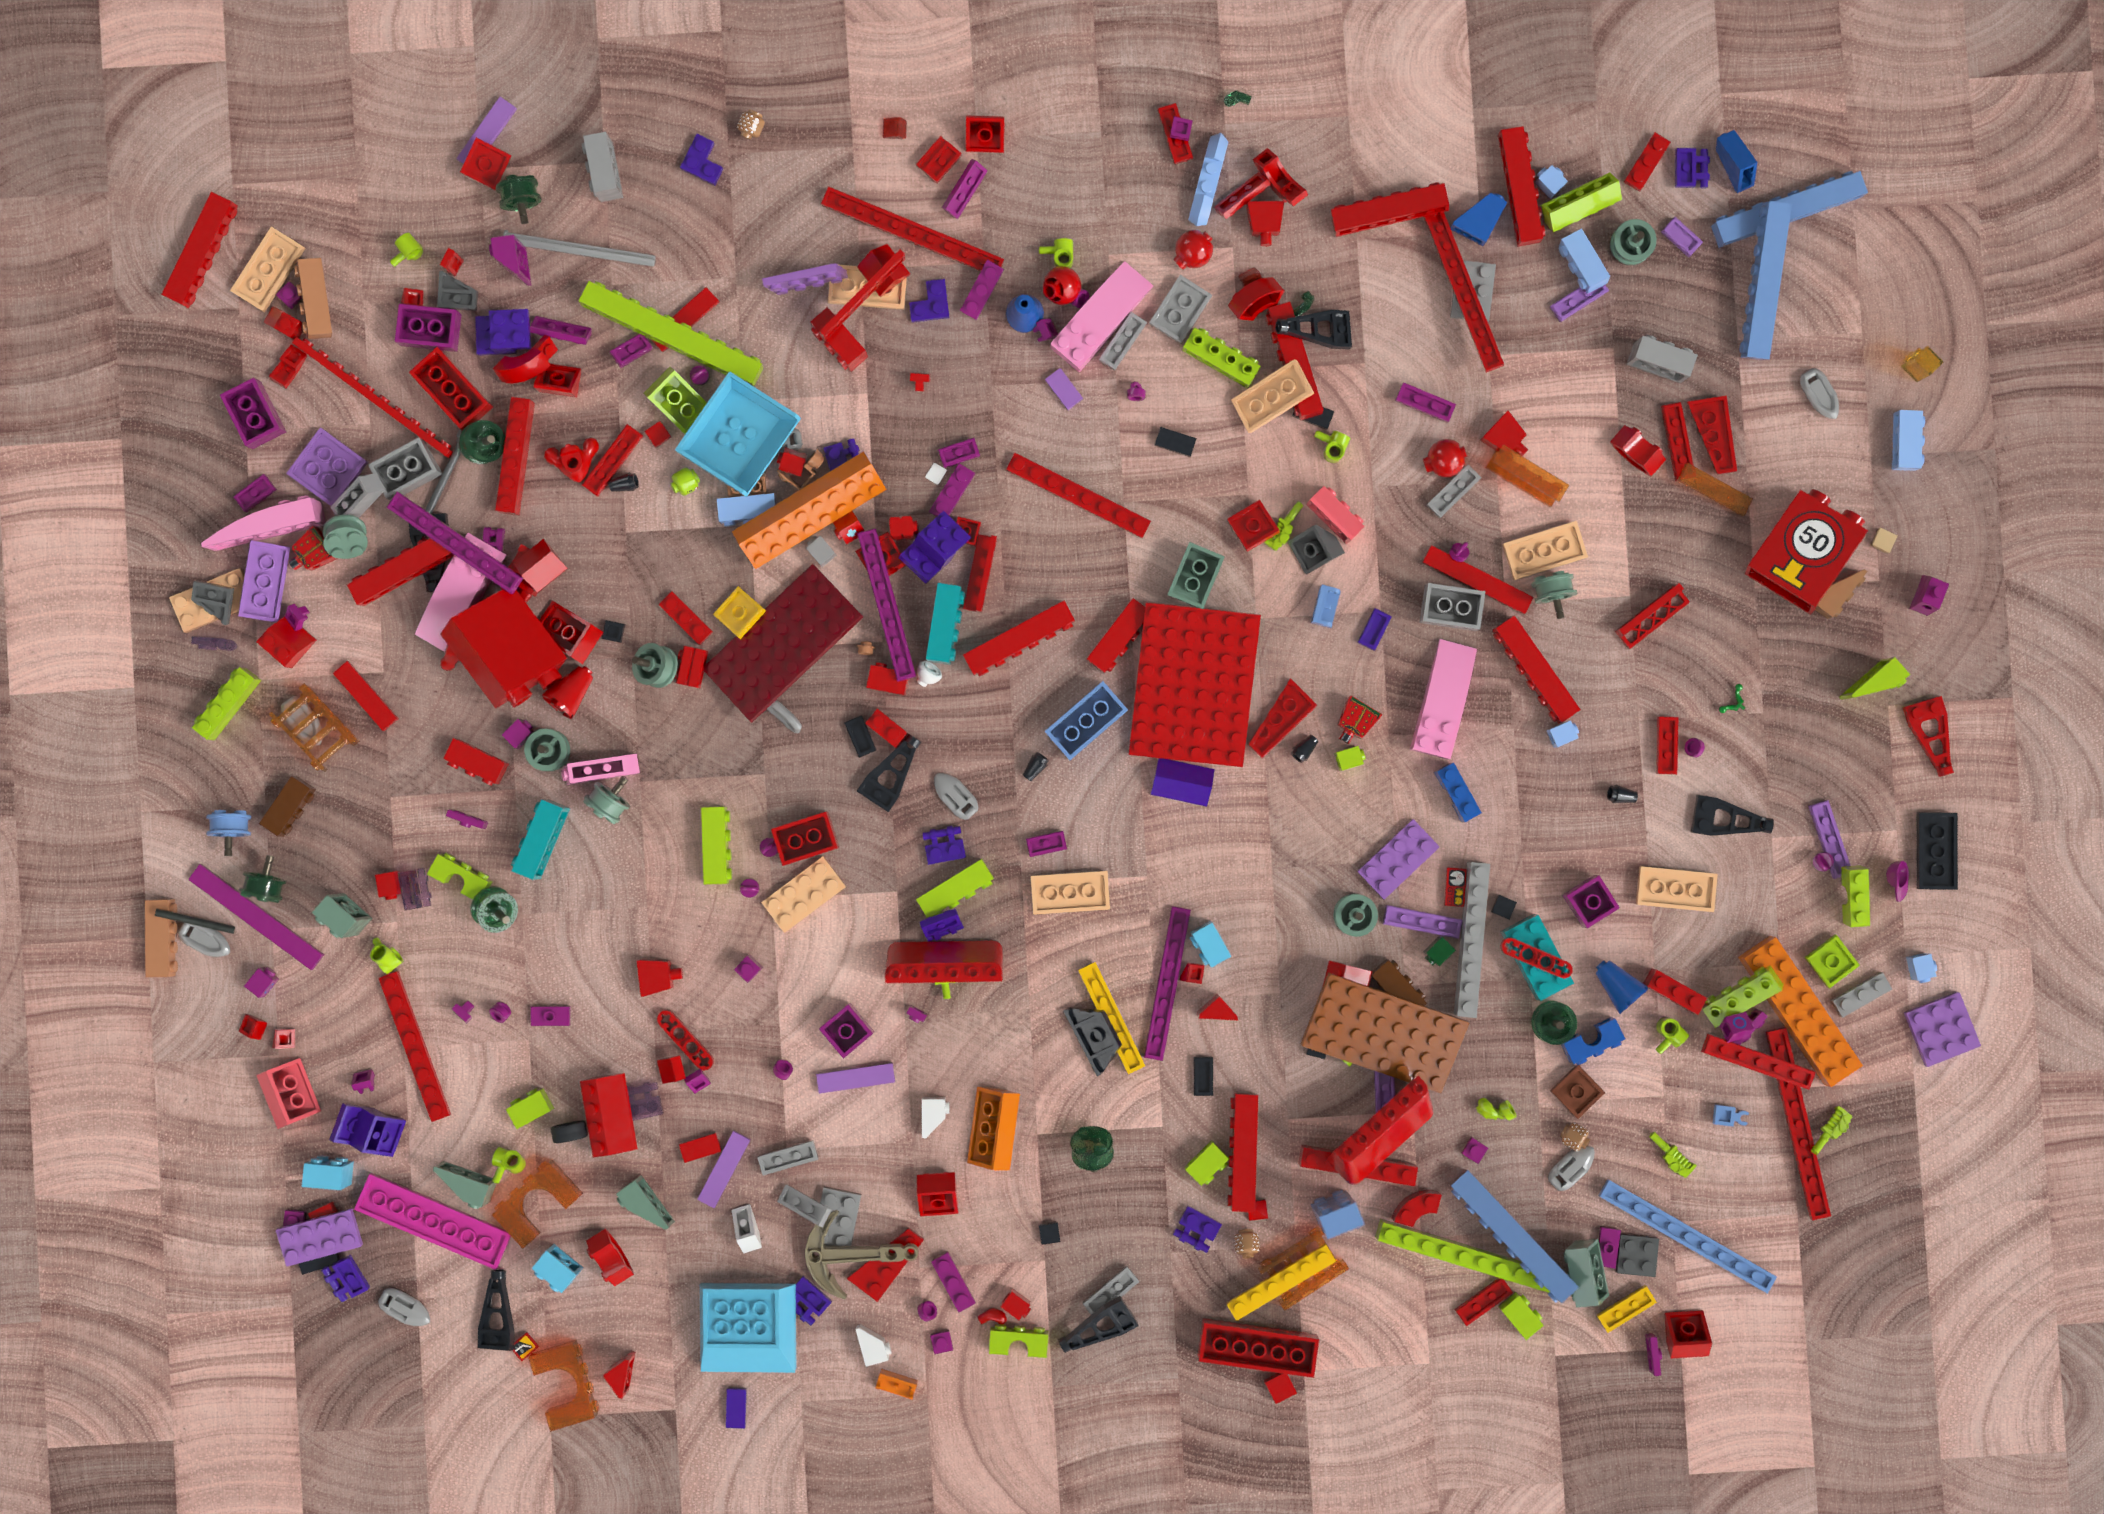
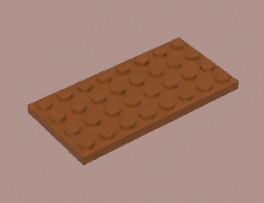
M1328 972L1300 1044L1303 1047L1409 1083L1419 1075L1427 1084L1429 1090L1442 1093L1470 1023L1458 1017Z

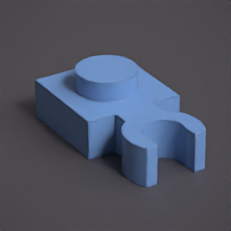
M1715 1104L1712 1123L1734 1127V1121H1736L1738 1124L1745 1126L1748 1123L1741 1121L1740 1117L1743 1114L1749 1115V1112L1744 1110L1735 1112L1736 1107Z

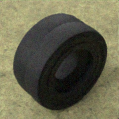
M573 1121L551 1127L553 1143H565L587 1137L585 1121Z

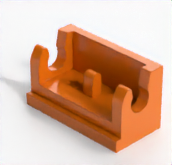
M881 1368L875 1389H881L912 1400L918 1380Z

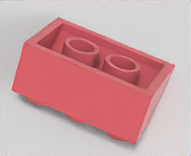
M1323 486L1306 505L1347 545L1365 527L1362 524L1364 521L1357 514L1353 515L1349 511L1350 507L1344 501L1340 502L1335 497L1336 493L1330 487L1326 488Z
M300 1058L256 1075L277 1129L321 1112Z

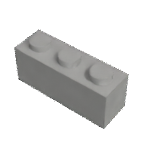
M377 473L360 476L336 500L331 509L335 516L345 514L359 518L386 489Z

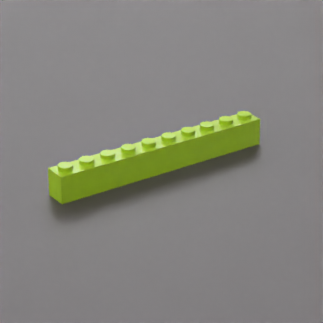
M588 281L579 299L582 307L638 334H642L724 375H727L730 371L753 387L755 386L763 370L760 359L754 356L747 357L743 355L744 352L735 347L731 349L719 339L714 341L709 338L708 334L702 331L697 333L691 330L692 327L685 323L674 322L675 319L666 314L662 316L650 306L645 308L640 305L639 301L633 298L628 300L622 297V293L614 289L612 291L605 289L606 286L600 282L595 281L593 283Z
M1380 1218L1375 1238L1380 1242L1547 1293L1550 1292L1545 1286L1541 1288L1533 1280L1536 1276L1531 1271L1527 1273L1520 1266L1522 1261Z

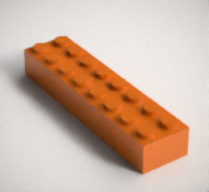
M863 451L733 530L732 533L754 568L757 569L887 489Z
M1768 936L1738 957L1750 976L1754 975V972L1760 967L1764 966L1766 968L1771 966L1784 984L1782 991L1766 1000L1785 1028H1787V1031L1824 1085L1833 1087L1863 1066L1777 937Z

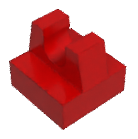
M910 373V381H916L915 391H924V382H930L931 374Z

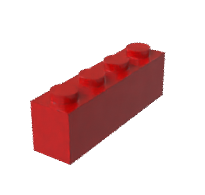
M1133 598L1086 660L1104 674L1106 671L1111 672L1117 664L1114 662L1118 656L1122 657L1128 650V647H1126L1130 640L1134 642L1140 634L1138 629L1143 625L1145 606Z

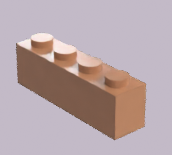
M297 259V266H294L295 277H299L300 282L296 286L298 296H302V303H299L300 314L305 317V322H302L303 334H307L308 339L331 338L332 328L322 259Z
M175 899L145 900V978L176 976L178 970V963L175 961V953L178 950L177 942H175V934L178 930L177 923L174 920L155 916L156 909L177 913Z

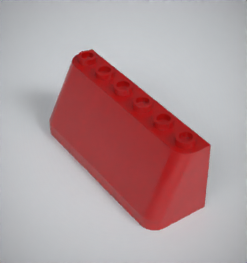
M995 940L894 942L887 950L885 983L1003 981V948Z
M1418 1075L1326 1159L1347 1183L1351 1185L1359 1184L1433 1116V1107L1427 1084Z

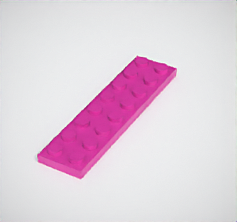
M373 1173L369 1174L354 1208L358 1212L494 1270L498 1268L512 1236V1233Z

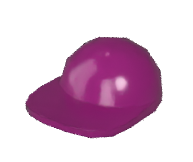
M1895 861L1888 867L1886 879L1895 888L1896 901L1901 902L1908 891L1909 870L1905 861Z

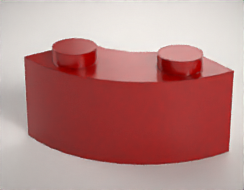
M1273 277L1259 278L1235 293L1228 307L1238 319L1254 321L1256 316L1263 310L1276 306L1285 290Z
M1624 425L1610 441V444L1630 464L1652 477L1666 461L1662 454L1663 450L1641 436L1642 433L1637 428H1630Z
M1422 1190L1412 1193L1397 1205L1391 1219L1396 1223L1414 1227L1416 1221L1422 1215L1428 1213L1437 1214L1442 1194L1434 1190Z
M606 1228L586 1240L588 1246L587 1253L600 1266L602 1270L601 1275L606 1282L609 1281L613 1286H616L634 1275L626 1255Z

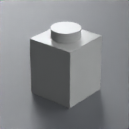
M815 536L807 543L809 546L806 549L821 567H824L837 556L821 536L818 538Z

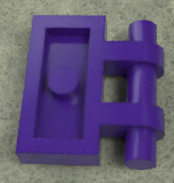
M1677 148L1675 150V188H1695L1696 181H1700L1701 189L1708 188V181L1710 180V174L1708 173V164L1710 163L1708 149H1701L1700 156H1696V148ZM1696 163L1700 164V173H1696Z
M854 438L847 440L849 446L847 449L843 448L842 442L823 448L830 471L847 462L846 456L852 455L853 458L859 454L860 449L856 445Z
M951 825L945 829H930L929 832L922 833L924 840H932V845L925 846L928 865L966 858L963 839L955 840L954 836L961 833L960 826L953 827ZM949 837V842L938 843L937 838Z
M956 908L920 921L921 929L928 941L939 940L942 936L950 933L953 935L958 933V930L964 929Z
M1187 1205L1179 1220V1223L1185 1227L1183 1231L1176 1228L1173 1235L1179 1238V1241L1187 1242L1194 1246L1195 1250L1207 1253L1210 1246L1205 1244L1204 1241L1206 1238L1214 1241L1222 1223ZM1190 1230L1200 1234L1198 1240L1189 1235Z
M351 1255L333 1263L332 1268L334 1271L331 1272L328 1266L321 1270L324 1274V1280L333 1289L332 1293L341 1302L348 1299L345 1294L346 1292L353 1298L370 1288ZM337 1278L341 1280L343 1286H340L336 1280Z
M803 1275L795 1285L796 1314L800 1316L799 1319L801 1321L807 1322L811 1326L816 1320L810 1315L814 1312L819 1317L832 1303V1300ZM799 1301L808 1307L806 1311L797 1304Z

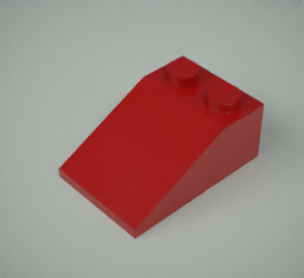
M553 600L539 620L561 651L581 664L585 662L603 634V631Z

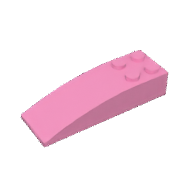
M1124 261L1051 342L1050 348L1080 373L1153 288V285Z
M309 496L298 497L297 501L290 502V500L280 501L276 506L260 510L233 522L203 541L201 545L204 548L218 551L250 543V540L260 541L310 529L312 526H323L326 523L322 502L309 498Z
M467 533L465 536L466 539L502 563L505 559V553L470 533ZM454 555L427 605L415 635L445 652L447 643L440 633L451 617L479 603L491 580Z
M1439 639L1410 750L1446 760L1451 759L1477 649Z

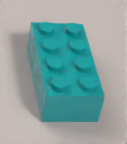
M938 583L926 655L928 662L951 665V661H955L956 650L953 646L954 642H958L959 631L956 629L957 623H961L962 612L959 610L960 604H964L965 593L962 591L961 586Z
M541 799L540 802L536 803L533 811L535 816L527 824L526 830L528 832L526 837H523L519 843L520 851L518 856L515 855L512 860V872L531 880L542 878L570 808L547 799Z
M1533 914L1500 931L1504 939H1516L1562 959L1538 914ZM1512 941L1506 943L1509 949L1517 951L1515 955L1518 956V951L1522 945L1519 944V948L1512 945ZM1525 949L1522 955L1524 959L1528 960L1532 957L1533 953L1531 949ZM1544 956L1541 958V966L1548 967L1550 965L1549 957ZM1515 959L1531 992L1538 1001H1542L1574 984L1571 976L1560 978ZM1555 960V965L1551 971H1554V968L1561 970V975L1563 972L1567 973L1568 970L1565 968V964L1564 966L1556 965L1557 960Z

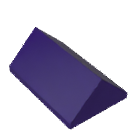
M1158 758L1151 795L1207 807L1215 769Z

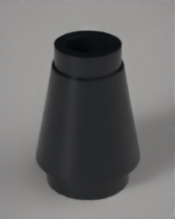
M629 472L610 480L609 488L611 492L635 491V489L639 488L637 475Z
M1309 735L1292 748L1291 755L1300 763L1307 761L1318 744V740L1313 735Z
M1036 752L1035 755L1031 756L1023 776L1032 781L1048 766L1049 760L1039 752Z
M1614 785L1609 787L1607 799L1612 803H1636L1638 793L1622 786Z

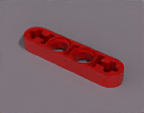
M1505 938L1500 944V949L1504 954L1557 977L1568 978L1573 972V967L1569 962L1516 939ZM1512 941L1514 947L1519 948V944L1522 945L1518 951V956L1515 955L1517 951L1510 949L1507 952L1505 944ZM1525 949H1531L1533 953L1532 957L1528 960L1524 959L1522 955ZM1544 956L1550 958L1551 962L1548 967H1543L1540 964V960ZM1555 960H1557L1556 965L1564 966L1566 964L1565 968L1568 969V972H1563L1561 975V970L1554 968V971H1551L1555 965Z
M664 1010L658 1014V1024L697 1068L703 1071L710 1069L714 1064L713 1056L674 1012ZM669 1014L671 1016L669 1021L672 1024L676 1021L678 1024L669 1030L668 1027L671 1025L668 1022H662L664 1019L662 1015L666 1016ZM676 1028L684 1030L683 1038L675 1037L674 1030ZM689 1042L696 1043V1052L691 1053L687 1050ZM702 1050L703 1053L700 1055L703 1058H709V1066L706 1064L702 1066L700 1064L702 1059L699 1056L695 1059L693 1056Z

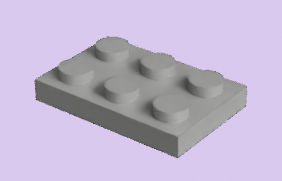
M1464 261L1487 322H1489L1496 264ZM1453 292L1450 318L1464 319Z
M1180 275L1149 324L1179 344H1182L1212 295Z
M828 1187L823 1188L820 1203L831 1209V1212L834 1210L839 1211L825 1236V1246L852 1245L862 1194Z

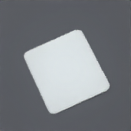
M933 463L926 478L938 485L947 470Z

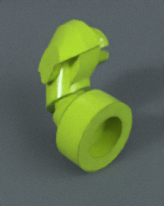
M1486 1098L1478 1100L1476 1110L1486 1119L1497 1120L1499 1118L1510 1121L1517 1117L1512 1104L1508 1100L1500 1103L1499 1109L1493 1107L1492 1103Z

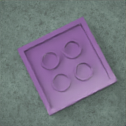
M320 427L286 474L332 506L356 480L368 464V461Z
M1960 992L1952 993L1904 1012L1925 1067L1935 1065L1981 1046Z

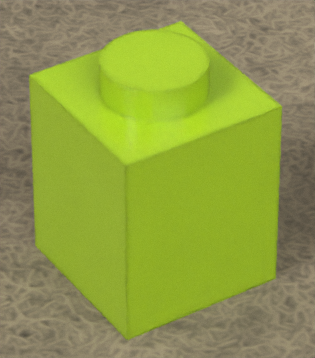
M1359 746L1334 753L1340 771L1363 765V760H1366L1364 751L1359 749Z

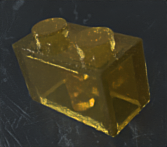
M1929 346L1922 349L1918 347L1914 352L1911 351L1905 356V362L1901 367L1918 382L1930 376L1944 361Z

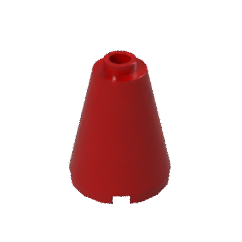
M578 666L543 692L541 696L556 711H564L562 715L572 720L593 680L591 675L593 672L586 666Z

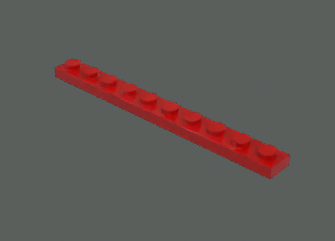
M829 186L821 202V205L979 271L982 270L987 260L1000 267L1003 266L1005 261L994 254Z
M1444 212L1425 216L1424 219L1485 372L1503 367V359Z
M296 337L292 343L450 459L453 453L450 450L451 445L444 440L440 442L436 440V434L428 428L425 431L419 427L421 423L413 417L410 419L404 416L405 411L398 406H395V408L390 406V400L382 394L379 397L373 393L375 389L367 383L364 385L358 382L359 377L352 372H349V374L344 372L343 369L345 367L337 361L333 363L329 361V355L321 349L318 352L312 348L314 344L306 338L301 340Z
M1783 1027L1766 1031L1771 1056L1795 1064L1787 1028ZM1777 1079L1810 1220L1831 1217L1818 1158L1811 1151L1814 1141L1801 1087Z

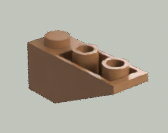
M1863 569L1832 584L1815 610L1827 619L1837 617L1843 610L1841 606L1844 602H1848L1853 597V590L1856 586L1859 587L1866 578L1864 576L1868 571Z

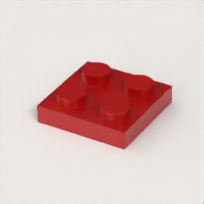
M476 137L460 173L496 190L512 155Z
M1261 500L1256 501L1227 519V522L1247 552L1280 533L1279 528Z

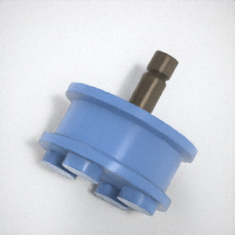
M214 810L212 814L207 815L206 819L210 821L209 831L206 832V835L224 838V856H232L234 837L251 836V832L248 831V820L251 819V815H246V811H234L231 814L226 813V810Z

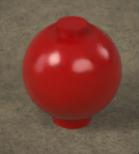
M1200 230L1184 232L1176 242L1175 251L1177 256L1173 260L1182 270L1186 267L1194 269L1206 265L1213 255V244L1211 243L1213 238L1206 231L1203 233Z
M1058 266L1051 269L1043 281L1045 297L1057 305L1072 303L1081 291L1080 277L1073 269L1066 266Z
M1442 439L1430 447L1428 456L1423 458V462L1428 473L1433 471L1440 477H1452L1463 469L1465 458L1468 456L1465 447H1461L1457 441Z

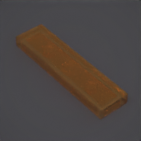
M1689 463L1685 464L1677 479L1682 484L1741 516H1745L1753 498Z

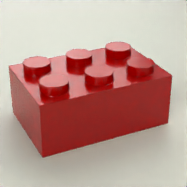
M826 307L810 321L812 325L811 331L819 341H824L825 348L832 356L834 354L837 355L836 359L844 370L848 368L852 372L868 358L867 352L843 324L827 340L820 336L819 331L835 316Z
M827 811L771 829L782 866L840 848L829 812Z

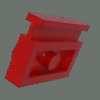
M940 136L916 163V166L938 184L959 160L962 153Z

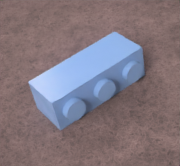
M1582 229L1561 239L1559 252L1563 258L1566 257L1568 260L1569 269L1578 277V284L1581 289H1585L1588 294L1608 283L1610 275Z
M1899 410L1893 413L1892 470L1916 471L1922 468L1924 464L1922 447L1925 443V437L1922 435L1923 427L1925 426L1923 411Z
M771 493L717 499L719 522L724 524L725 527L736 526L737 522L745 524L776 505V495Z

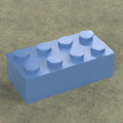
M1102 681L1045 730V733L1070 761L1125 714L1128 709Z
M1335 1191L1331 1197L1326 1199L1325 1197L1317 1198L1311 1204L1319 1227L1327 1239L1364 1225L1357 1204L1347 1191Z

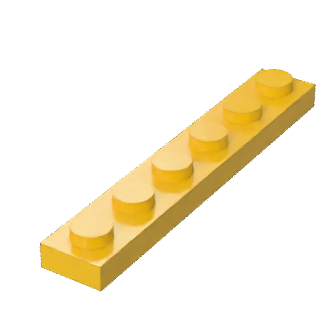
M1096 962L1079 969L1078 971L1097 1010H1105L1122 1043L1118 1054L1127 1073L1131 1074L1145 1067L1143 1059Z
M1325 1243L1226 1302L1237 1321L1333 1264L1336 1260Z

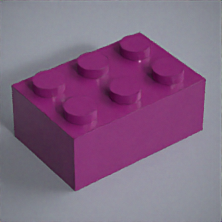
M399 304L395 342L403 347L432 350L438 347L442 351L458 352L462 314L455 309Z
M252 378L220 394L246 447L255 449L286 433L262 382L258 379Z

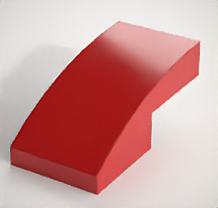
M290 344L279 358L280 363L269 375L270 380L287 389L302 367L307 354Z

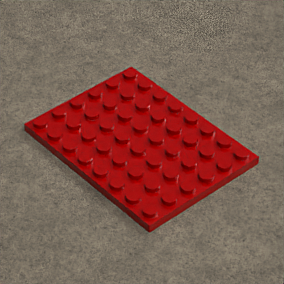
M1146 602L1129 755L1243 767L1261 614Z

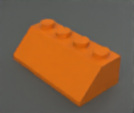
M977 1087L967 1163L993 1171L1010 1170L1020 1093Z

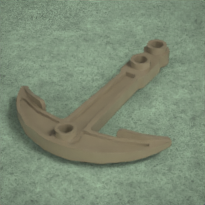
M838 1210L830 1212L823 1227L814 1226L809 1234L805 1248L806 1264L813 1279L825 1291L842 1299H846L847 1294L838 1285L834 1275H829L827 1264L878 1260L881 1262H897L903 1259L913 1261L919 1253L918 1247L912 1243L905 1246L902 1244L825 1246V1236L832 1221L839 1214ZM911 1248L915 1252L911 1253L908 1251V1249ZM889 1249L895 1250V1253H890ZM813 1252H817L819 1255L815 1256Z

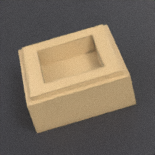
M1878 528L1870 546L1888 554L1896 541L1897 535Z

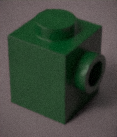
M1438 936L1423 952L1427 955L1425 959L1432 966L1436 964L1440 967L1456 950L1442 936Z

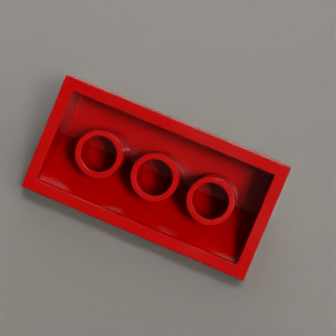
M625 1073L592 1077L580 1081L593 1158L637 1150Z

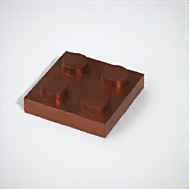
M1576 1065L1550 1090L1576 1119H1579L1605 1094L1603 1089L1580 1065Z

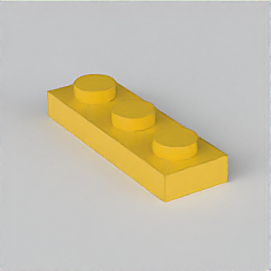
M1644 1285L1596 1316L1605 1331L1609 1333L1657 1302L1648 1287Z

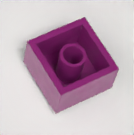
M1600 875L1591 876L1562 895L1582 928L1588 929L1620 908Z
M851 1003L846 1005L819 1028L843 1059L875 1032Z

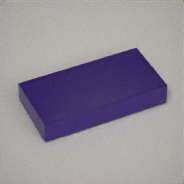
M1374 608L1357 643L1375 651L1392 616Z
M727 1388L726 1428H746L747 1388Z

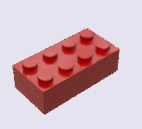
M438 347L409 371L420 386L459 429L465 433L493 408L482 393Z

